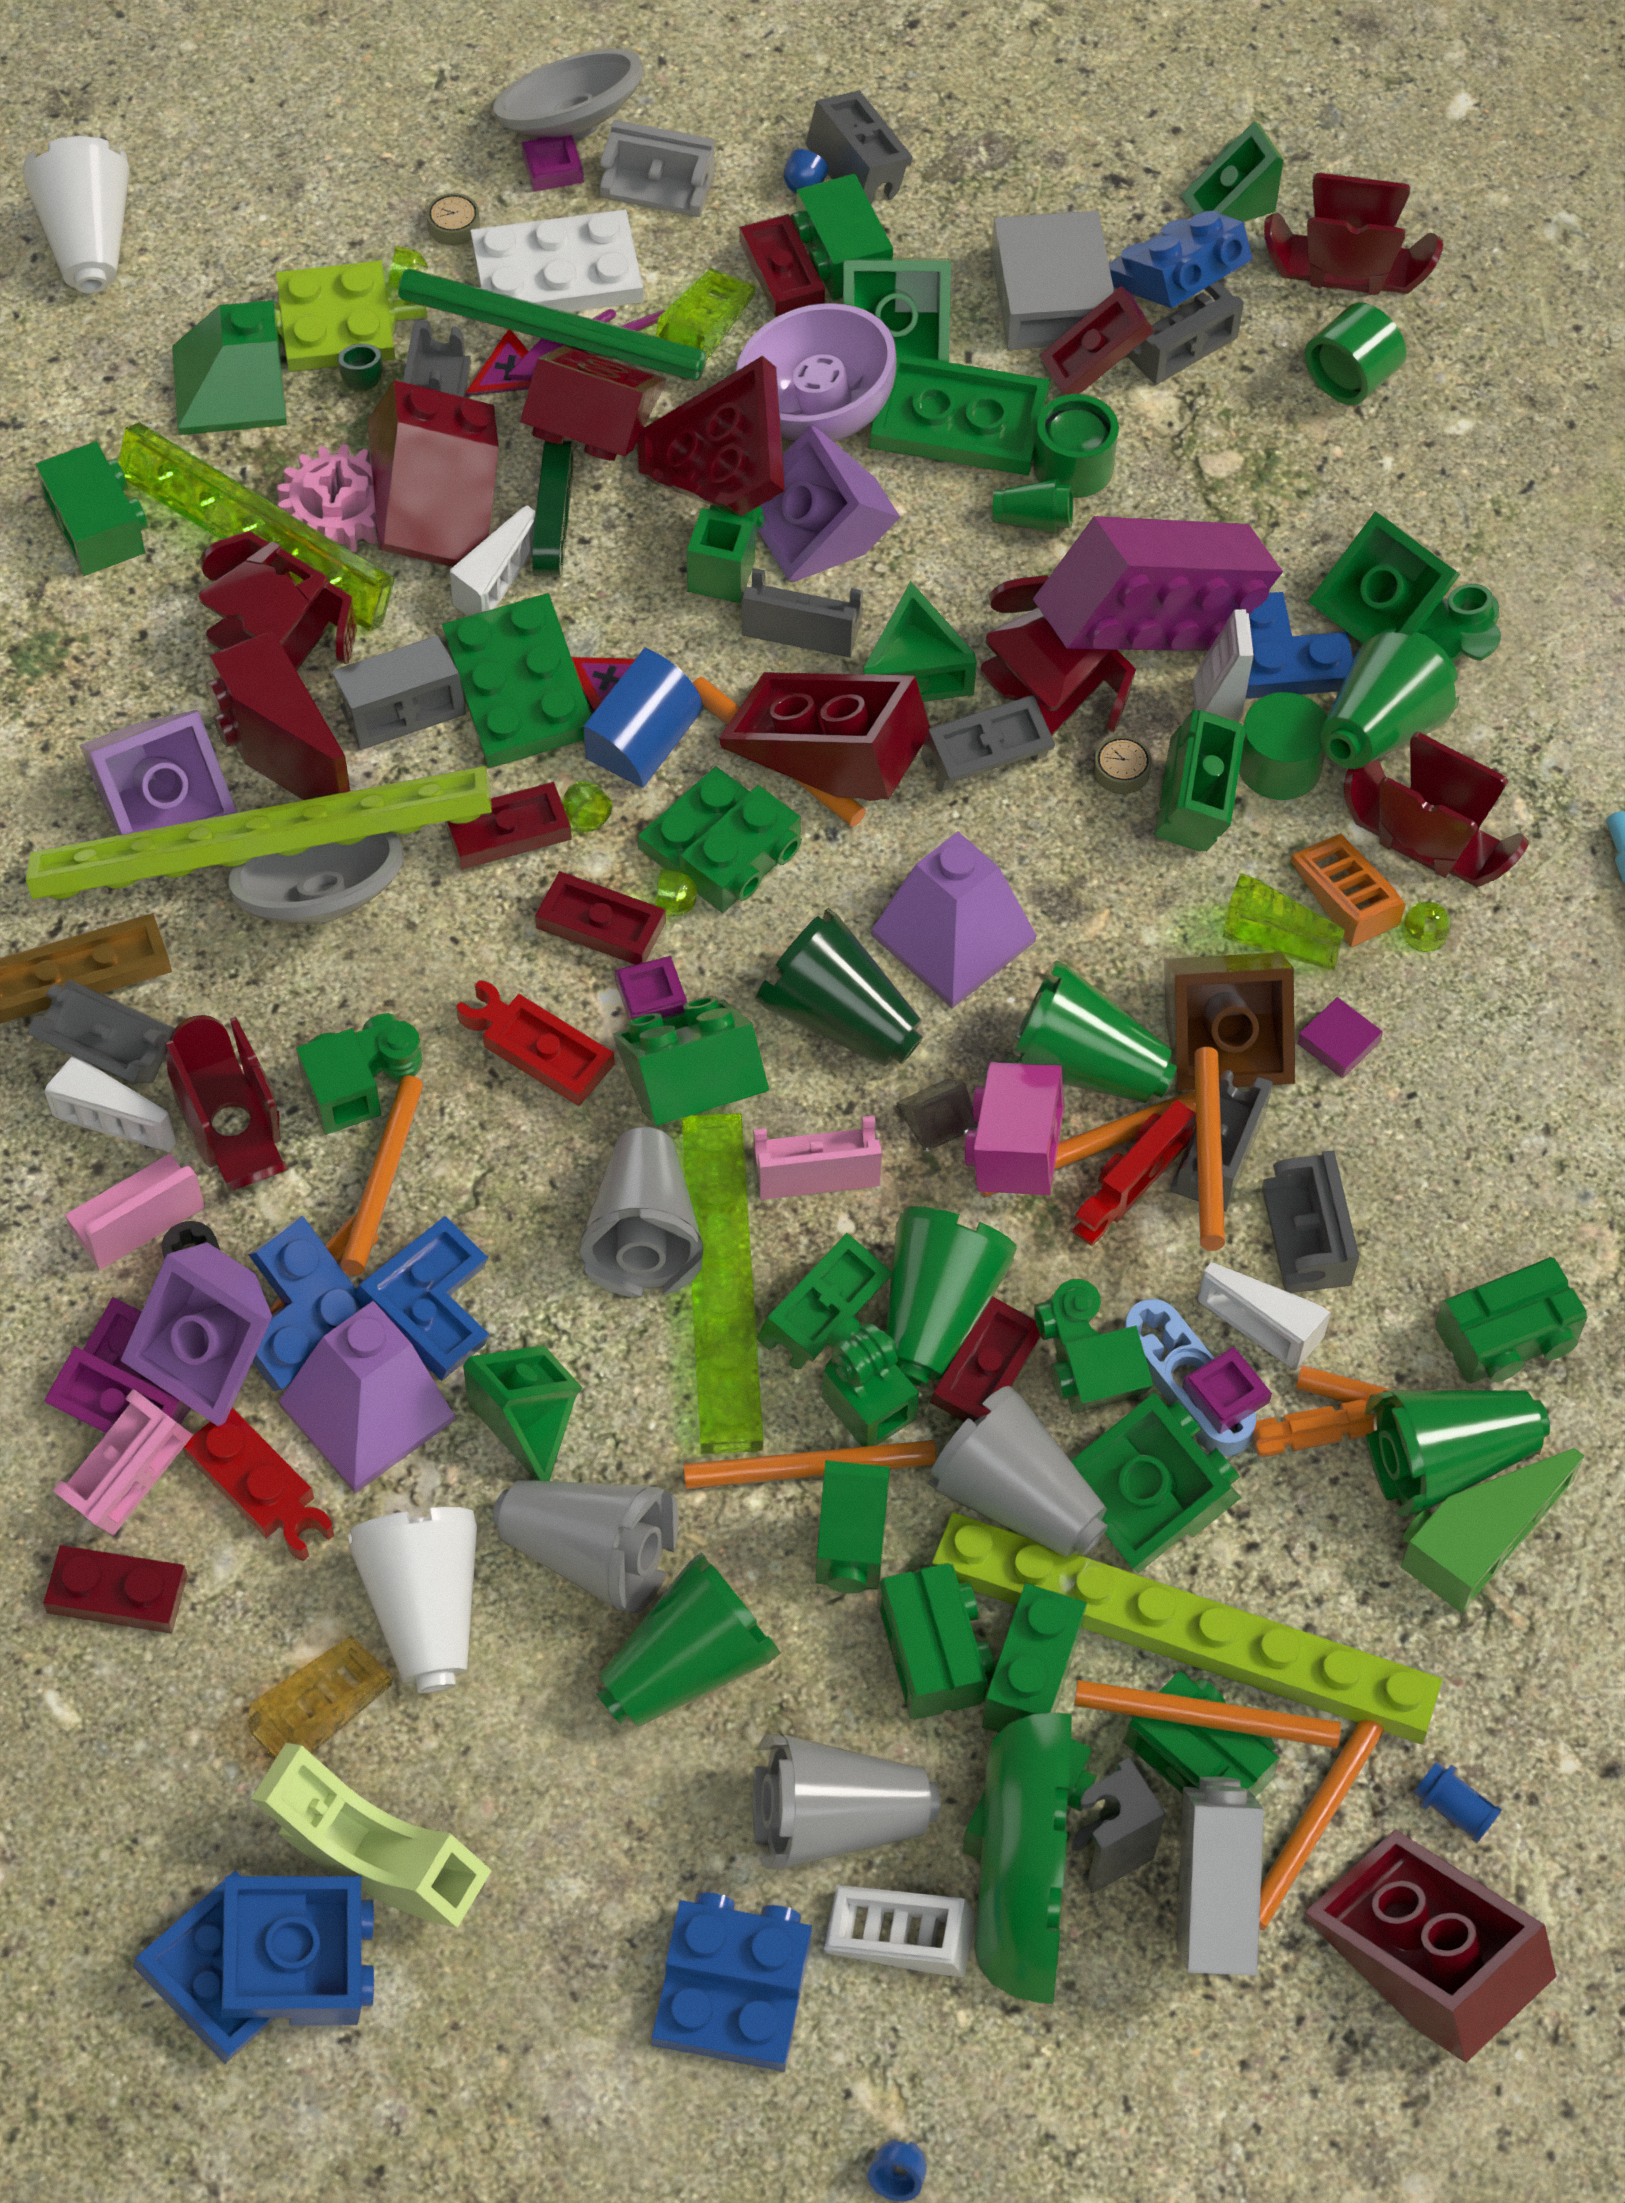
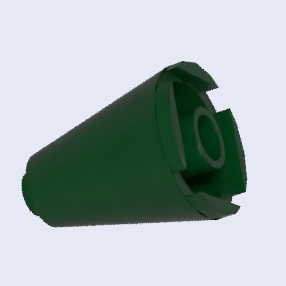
M829 908L825 910L822 919L817 916L807 925L775 965L779 968L777 973L781 976L774 986L767 980H764L755 997V1000L765 1009L884 1067L893 1059L902 1065L923 1039V1036L916 1031L922 1021L843 920Z

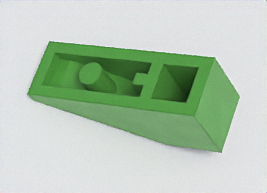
M1572 1448L1451 1495L1445 1499L1433 1515L1427 1510L1420 1512L1402 1537V1540L1408 1544L1401 1568L1460 1613H1463L1573 1483L1585 1455Z

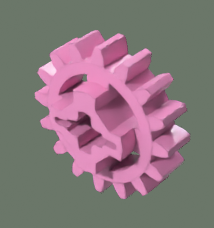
M342 444L337 454L330 455L325 446H321L318 449L319 458L312 460L310 457L302 454L298 456L300 470L294 468H286L284 470L285 484L277 486L278 507L282 524H288L289 534L292 539L305 535L306 548L309 550H313L320 542L326 543L328 554L331 555L335 554L339 544H346L350 552L354 553L357 552V541L360 539H364L373 545L377 543V521L369 450L363 449L356 456L349 455L348 446Z

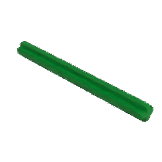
M410 268L404 270L399 280L398 296L404 301L693 381L699 380L705 369L706 352L703 349Z

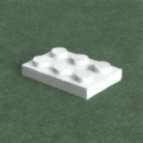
M626 209L471 230L472 247L480 288L566 312L644 302L643 284Z

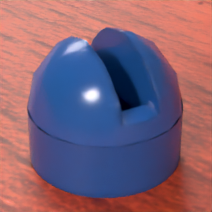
M795 149L791 152L785 164V183L788 189L796 194V189L824 182L829 166L819 155L805 149Z
M891 2139L885 2142L874 2154L868 2171V2181L871 2187L879 2195L892 2201L905 2202L916 2198L921 2191L927 2172L924 2152L912 2141L909 2144L899 2142V2139ZM899 2166L905 2169L906 2175L895 2173L896 2167Z

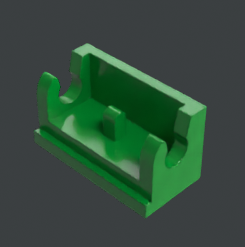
M846 1232L767 1317L756 1339L768 1350L780 1343L793 1356L790 1359V1366L794 1369H801L809 1360L813 1362L828 1346L826 1338L832 1329L842 1321L854 1317L890 1279L892 1271Z

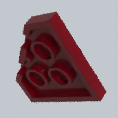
M762 355L644 427L637 441L638 473L655 485L741 517L783 493L785 485L776 366Z

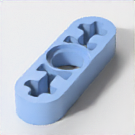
M1157 1299L1143 1300L1135 1304L1127 1314L1124 1328L1137 1325L1154 1385L1170 1405L1178 1400L1202 1429L1195 1436L1209 1452L1216 1447L1224 1457L1234 1456L1243 1452L1251 1443L1256 1425V1413L1254 1412L1240 1421L1235 1434L1230 1429L1219 1434L1200 1409H1197L1198 1407L1184 1389L1174 1382L1171 1375L1179 1366L1193 1365L1200 1368L1215 1358L1170 1304ZM1146 1322L1151 1328L1162 1325L1164 1327L1163 1344L1153 1334L1142 1337L1140 1335L1142 1323ZM1165 1346L1170 1353L1163 1362H1160L1162 1361Z

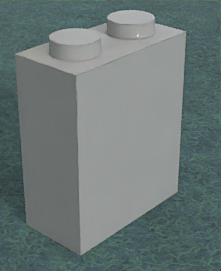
M1099 210L994 218L991 256L1008 350L1049 347L1114 292Z
M1201 1777L1199 1788L1183 1787L1177 1950L1188 1973L1257 1976L1264 1808L1252 1792L1245 1788H1240V1780L1234 1778Z

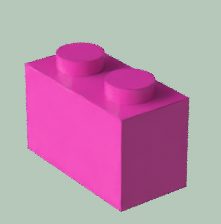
M989 1063L985 1086H976L974 1091L973 1119L974 1122H979L977 1130H968L965 1141L966 1166L975 1167L978 1192L1051 1194L1065 1108L1062 1067L1060 1065Z

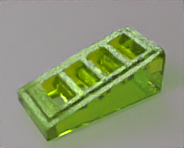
M710 268L658 317L656 337L703 349L706 352L707 361L755 296L756 286ZM711 293V294H714V295L719 296V297H721V298H724V299H726V301L721 300V299H719V298H716V297H714V296H711V295H709V294Z
M1240 873L1229 902L1223 937L1271 953L1281 952L1287 958L1334 971L1345 929L1249 875Z

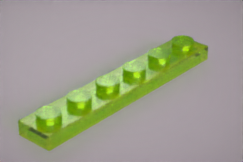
M138 422L125 428L118 462L126 482L220 540L251 531L268 543L273 541L279 544L281 548L317 571H321L328 577L329 582L352 596L356 624L369 632L383 625L395 581L394 577L142 423ZM290 572L296 584L303 582L299 576Z
M742 1113L687 1116L682 1118L685 1182L703 1243L702 1268L691 1282L701 1454L763 1451Z

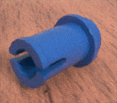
M1436 1762L1414 1791V1794L1423 1800L1420 1807L1427 1810L1431 1806L1472 1837L1475 1843H1478L1503 1809L1498 1805L1492 1804L1454 1775L1457 1770L1455 1766L1451 1765L1447 1769L1439 1762Z

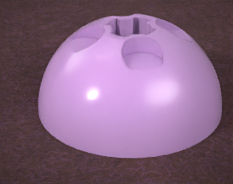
M816 304L789 311L765 324L746 343L736 367L737 371L762 355L776 366L781 437L796 441L811 425L817 427L833 442H836L862 430L884 407L893 388L897 358L892 334L878 317L868 311L850 305Z

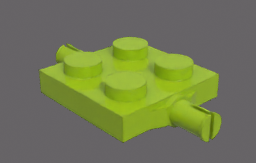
M382 260L276 272L279 298L275 312L279 339L286 349L289 372L339 366L338 356L340 352L355 344L373 345L380 350L382 361L395 360L393 334L396 328L395 321L427 319L426 306L402 299H392V294L385 285Z

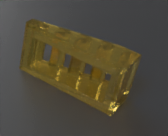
M350 1635L251 1702L248 1730L274 1759L277 1758L285 1743L302 1745L313 1754L392 1686L393 1677ZM343 1665L361 1683L356 1688H353L337 1672ZM324 1683L338 1700L333 1703L318 1686ZM303 1700L316 1715L310 1718L297 1704Z

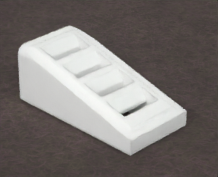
M527 505L522 507L450 569L453 605L467 616L495 609L531 555L535 525V511Z
M1246 609L1233 611L1198 667L1192 681L1195 710H1203L1236 722L1242 719L1253 660L1249 613H1246Z
M72 1056L45 1088V1095L51 1113L60 1120L166 1152H170L176 1144L170 1117L166 1110L81 1058Z
M1213 1262L1204 1270L1198 1302L1290 1368L1297 1370L1324 1338L1331 1312L1324 1307Z
M836 1885L824 1950L827 1954L932 1974L964 1977L975 1915L964 1898ZM857 1907L868 1908L863 1939L852 1938ZM885 1912L894 1913L889 1942L880 1941ZM912 1917L921 1918L917 1945L907 1944ZM939 1922L947 1923L943 1947L935 1948Z

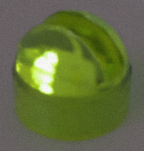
M395 246L388 281L389 288L398 289L399 280L405 269H428L426 259L420 252L407 247Z
M579 781L569 786L564 794L565 799L562 804L569 822L576 830L580 832L594 831L601 827L610 817L613 808L612 801L599 786L592 782Z
M660 869L655 906L666 909V917H678L687 914L696 903L697 889L695 882L688 875L679 871Z
M1420 901L1407 912L1402 926V935L1405 942L1411 948L1421 952H1433L1442 948L1447 942L1451 929V919L1447 909L1438 902ZM1425 918L1433 920L1434 933L1424 932Z

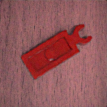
M479 980L475 984L476 998L487 1005L481 1009H472L460 1001L456 1006L457 1018L464 1027L473 1031L486 1030L483 1033L485 1048L577 1106L584 1102L615 1065L613 1051L519 993L507 1005L500 1000V994L494 985Z
M1176 1099L1162 1116L1158 1113H1153L1139 1129L1135 1138L1136 1144L1125 1156L1121 1153H1116L1104 1166L1098 1178V1182L1102 1184L1101 1189L1095 1196L1090 1197L1076 1212L1075 1218L1080 1222L1074 1227L1072 1233L1090 1246H1093L1104 1235L1112 1221L1117 1223L1187 1147L1192 1136L1196 1112Z
M233 1407L225 1423L217 1426L210 1421L196 1432L183 1447L185 1456L265 1539L278 1528H281L284 1532L287 1548L295 1558L305 1561L309 1557L306 1544L298 1538L302 1531L309 1528L317 1529L328 1540L334 1536L329 1516L319 1508L305 1507L314 1500L312 1488Z

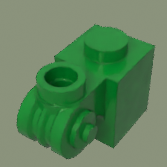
M710 505L709 509L701 508L686 550L687 592L741 603L755 563V535L759 528H763L765 521L761 505L742 517Z
M383 1013L370 1018L365 1022L361 1031L354 1032L353 1028L339 1033H323L311 1039L307 1044L296 1047L301 1078L325 1135L382 1116L377 1084L374 1080L375 1076L383 1071L386 1077L391 1080L400 1081L406 1075L416 1076L421 1070L423 1063L419 1033L413 1025L397 1020L396 1016L391 1013Z
M1070 1279L1062 1283L1045 1302L1034 1304V1316L1039 1334L1043 1340L1053 1338L1057 1352L1055 1354L1057 1363L1051 1364V1376L1056 1394L1060 1400L1068 1399L1072 1414L1142 1397L1154 1386L1137 1325L1104 1334L1095 1331L1090 1326L1089 1322L1099 1311L1101 1296L1094 1285L1083 1279Z
M855 1317L848 1318L834 1327L826 1338V1342L832 1348V1358L827 1362L823 1370L822 1398L862 1447L879 1445L917 1419L919 1392L896 1365L898 1362L896 1345L889 1335L872 1323L861 1325Z

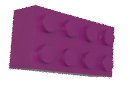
M1093 516L1033 600L1067 649L1209 651L1233 611L1246 609V613L1250 615L1254 609L1263 604L1268 598L1270 588L1281 576L1283 570L1249 524Z

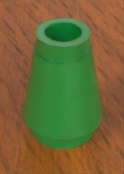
M1057 478L1005 488V490H994L992 504L994 523H1005L1007 525L1058 534L1059 528H1072L1074 514L1072 484H1059Z

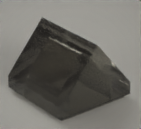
M948 1078L896 1103V1107L925 1152L966 1134L968 1130L978 1128V1122H974L973 1106L966 1084L961 1081Z

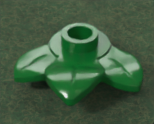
M1461 585L1449 594L1448 599L1443 598L1418 630V633L1426 635L1443 648L1452 663L1463 654L1473 660L1482 661L1498 648L1501 641V631L1496 625L1500 615L1498 601L1492 596L1491 591L1483 585Z

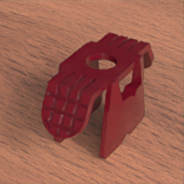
M1316 173L1312 180L1314 217L1309 218L1307 221V236L1293 234L1279 213L1268 215L1265 219L1264 236L1267 250L1282 278L1310 281L1311 287L1320 289L1321 287L1366 292L1368 295H1379L1380 291L1409 294L1432 273L1443 250L1442 238L1434 233L1426 234L1409 249L1401 248L1406 232L1404 229L1395 226L1410 196L1411 188L1406 183Z
M251 531L221 539L210 545L200 557L202 572L205 577L215 582L199 593V600L201 604L223 618L206 631L208 642L220 650H224L273 630L296 671H298L329 626L334 624L337 626L335 644L337 663H349L357 633L353 598L329 582L328 577L321 571H317L281 548L279 544L273 541L268 543ZM290 572L299 576L303 582L296 584Z
M1047 575L1013 579L996 586L989 594V601L993 610L1000 613L1030 612L990 631L986 635V645L997 656L982 663L980 672L1004 699L1016 701L1034 695L1051 736L1060 729L1105 681L1118 694L1106 730L1115 733L1130 695L1136 668L1115 649H1067L1033 600L1049 578Z
M1415 732L1410 738V788L1386 777L1377 759L1360 768H1348L1344 780V798L1355 824L1379 836L1380 844L1388 850L1391 848L1434 870L1436 875L1446 878L1450 873L1475 887H1480L1498 879L1509 871L1523 856L1529 845V840L1522 833L1499 840L1479 829L1508 784L1507 777L1420 732Z
M197 1015L182 1021L172 1032L170 1041L165 1042L167 1072L174 1098L201 1158L210 1168L218 1166L229 1192L289 1170L286 1162L282 1161L275 1143L281 1141L280 1115L273 1087L236 1016L230 1018L243 1071L235 1056L229 1034L224 1025L214 1017ZM227 1107L242 1108L250 1115V1123L246 1130L238 1135H222L212 1126L213 1119L219 1111Z

